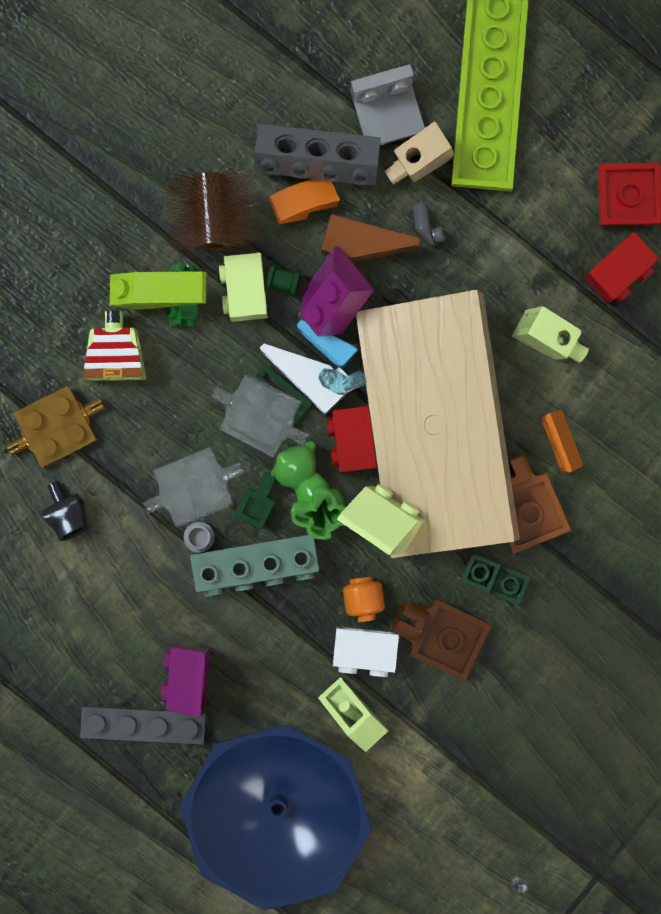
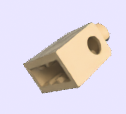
M434 121L396 148L394 152L398 160L383 170L393 185L408 175L413 182H416L452 160L454 152ZM421 156L418 162L410 163L412 157Z

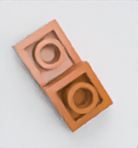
M311 179L290 186L271 195L268 199L279 225L306 220L310 212L335 208L340 202L333 183L318 179Z

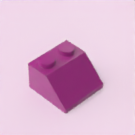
M335 246L303 292L300 315L317 337L342 334L374 291L339 246Z
M174 644L171 646L170 652H165L164 670H169L168 683L163 682L161 701H166L165 710L201 717L206 709L211 647Z

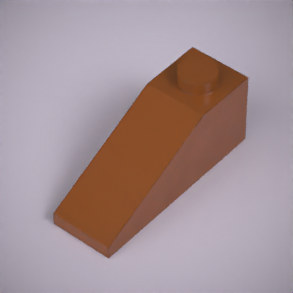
M331 214L321 255L327 258L335 246H339L350 261L355 263L416 251L420 238Z

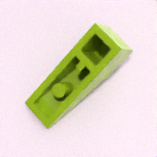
M203 271L130 272L110 275V306L130 310L206 304V272Z

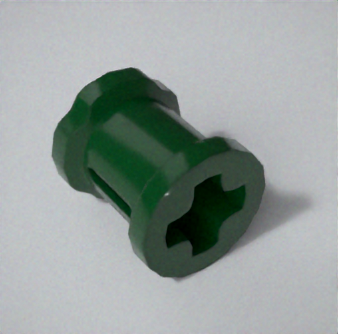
M271 263L265 289L275 288L289 292L290 296L295 297L302 271L297 269L293 272L277 267L276 263Z

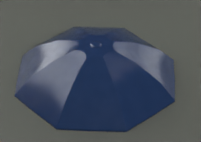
M287 724L215 743L180 806L201 876L263 910L336 892L372 830L352 761Z

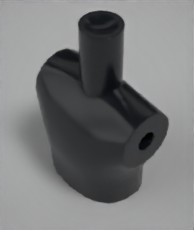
M59 481L50 483L48 489L54 504L43 510L42 514L46 523L57 534L58 540L66 541L88 530L85 504L78 494L65 498Z

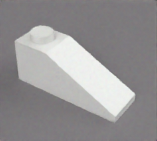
M263 344L260 347L261 352L325 416L351 391L352 387L348 384L351 379L339 367L334 370L330 365L267 344Z

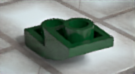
M472 553L461 582L521 606L532 578Z

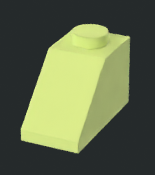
M341 677L318 697L347 736L365 752L388 732V729Z

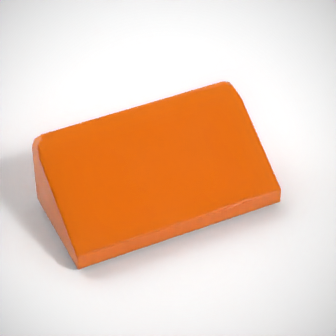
M558 410L542 416L541 421L561 473L565 474L581 468L583 462L563 411Z

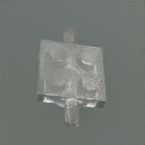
M248 373L244 375L239 388L233 394L218 386L213 390L214 393H212L211 398L227 405L226 415L220 427V430L271 457L276 456L282 442L287 437L302 446L306 443L309 434L293 427L294 417L301 401Z
M209 447L153 470L159 484L160 495L143 501V504L148 514L165 507L170 512L175 527L179 528L234 505L228 491V480L244 474L240 462L223 469L217 463L213 451Z

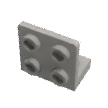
M410 64L351 81L350 93L364 136L381 137L380 146L413 137L425 128L412 87L414 75Z

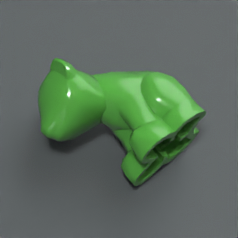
M310 441L303 445L290 447L279 453L271 475L282 486L295 490L297 502L293 503L291 508L292 522L298 526L306 527L308 535L313 538L325 540L331 538V531L341 525L346 526L338 521L337 518L347 505L341 492L337 489H332L325 479L316 472V445Z

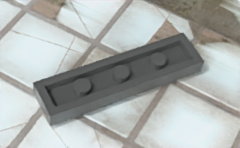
M82 706L80 738L202 745L205 743L206 712H203L201 717H194L163 709Z

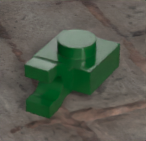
M266 472L256 491L247 488L234 516L263 529L276 502L268 497L276 478Z

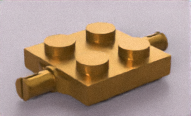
M70 385L14 412L13 414L21 428L22 437L6 444L7 449H11L19 444L18 447L10 450L9 453L13 456L28 448L34 453L41 468L93 443L98 439L91 428L89 416L105 409L104 404L92 409V407L102 403L101 398L99 397L83 405L77 400Z

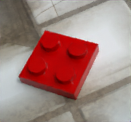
M660 163L598 165L599 227L661 225Z

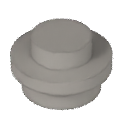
M204 522L192 523L184 532V543L193 552H205L214 543V531Z

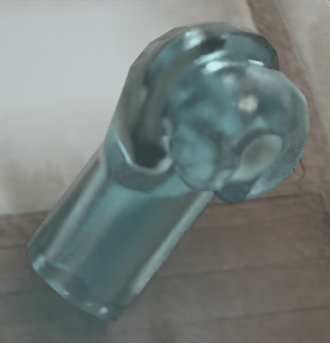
M324 368L318 375L322 386L338 395H344L366 385V378L360 370L345 376L336 370Z

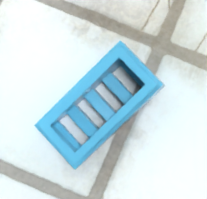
M300 320L297 324L298 331L341 369L358 353V349L355 346L334 335L317 337L306 321Z

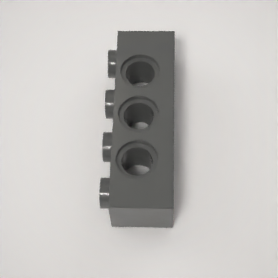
M259 124L254 151V172L375 186L381 137Z

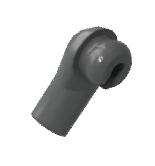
M425 203L414 205L413 212L416 231L429 245L437 246L438 243L445 242L446 232L443 227L433 228L430 223L428 205Z

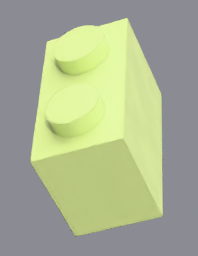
M261 253L224 256L225 265L219 266L221 284L227 285V295L222 296L224 314H229L232 322L268 318Z

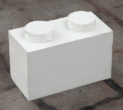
M337 626L333 666L339 667L338 672L357 674V669L370 670L369 675L388 677V672L395 673L399 635L394 632Z

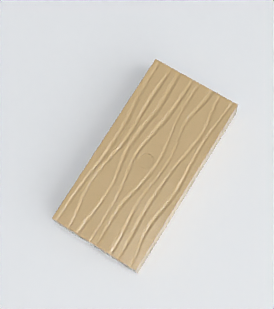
M472 290L358 311L356 319L380 485L394 493L392 498L400 504L405 501L416 507L420 511L418 516L425 520L406 551L393 554L391 558L520 540L484 294L479 290Z

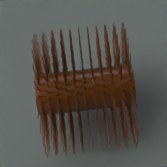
M220 170L217 172L203 171V173H197V175L189 174L194 177L183 176L186 178H173L175 181H184L180 183L163 181L179 184L169 187L177 189L178 192L164 189L165 191L176 192H167L175 194L168 196L177 197L176 195L180 197H165V199H172V201L168 202H177L166 204H182L176 199H186L180 200V202L187 203L177 206H165L174 207L168 210L181 209V211H165L174 213L166 215H181L167 217H184L165 219L174 220L167 223L182 222L180 224L166 225H185L175 226L180 229H168L169 231L184 230L178 231L184 233L172 234L184 236L167 238H184L173 239L184 241L172 243H183L175 244L176 246L188 245L180 247L200 248L199 250L205 251L212 250L213 253V250H230L228 247L240 246L239 244L245 242L238 239L259 237L256 235L243 236L252 235L244 233L257 232L258 230L244 231L249 229L241 228L254 226H243L240 224L243 222L253 224L251 222L254 221L247 220V217H254L251 215L255 213H248V216H238L246 215L243 212H258L250 210L256 208H248L256 207L254 205L239 206L258 204L250 202L256 200L242 201L243 199H257L245 196L248 194L245 193L246 190H257L241 188L248 187L247 184L252 185L244 182H257L249 180L239 181L238 179H254L246 177L234 178L242 176H238V174H223L219 172ZM246 241V242L249 243V242H261V241Z

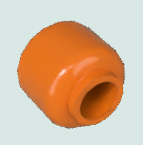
M373 576L349 579L350 584L343 588L346 614L357 616L358 622L376 620V614L385 609L382 583L374 581Z

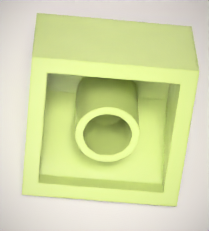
M380 484L376 487L365 486L337 518L338 521L388 555L405 552L425 521L418 516L420 511L416 507L405 501L400 504L392 498L394 493Z

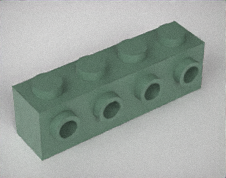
M310 535L190 555L196 592L204 591L205 597L223 594L222 588L234 586L235 591L253 589V583L265 581V586L284 583L283 577L294 575L296 581L314 578L313 572L319 571L315 541Z

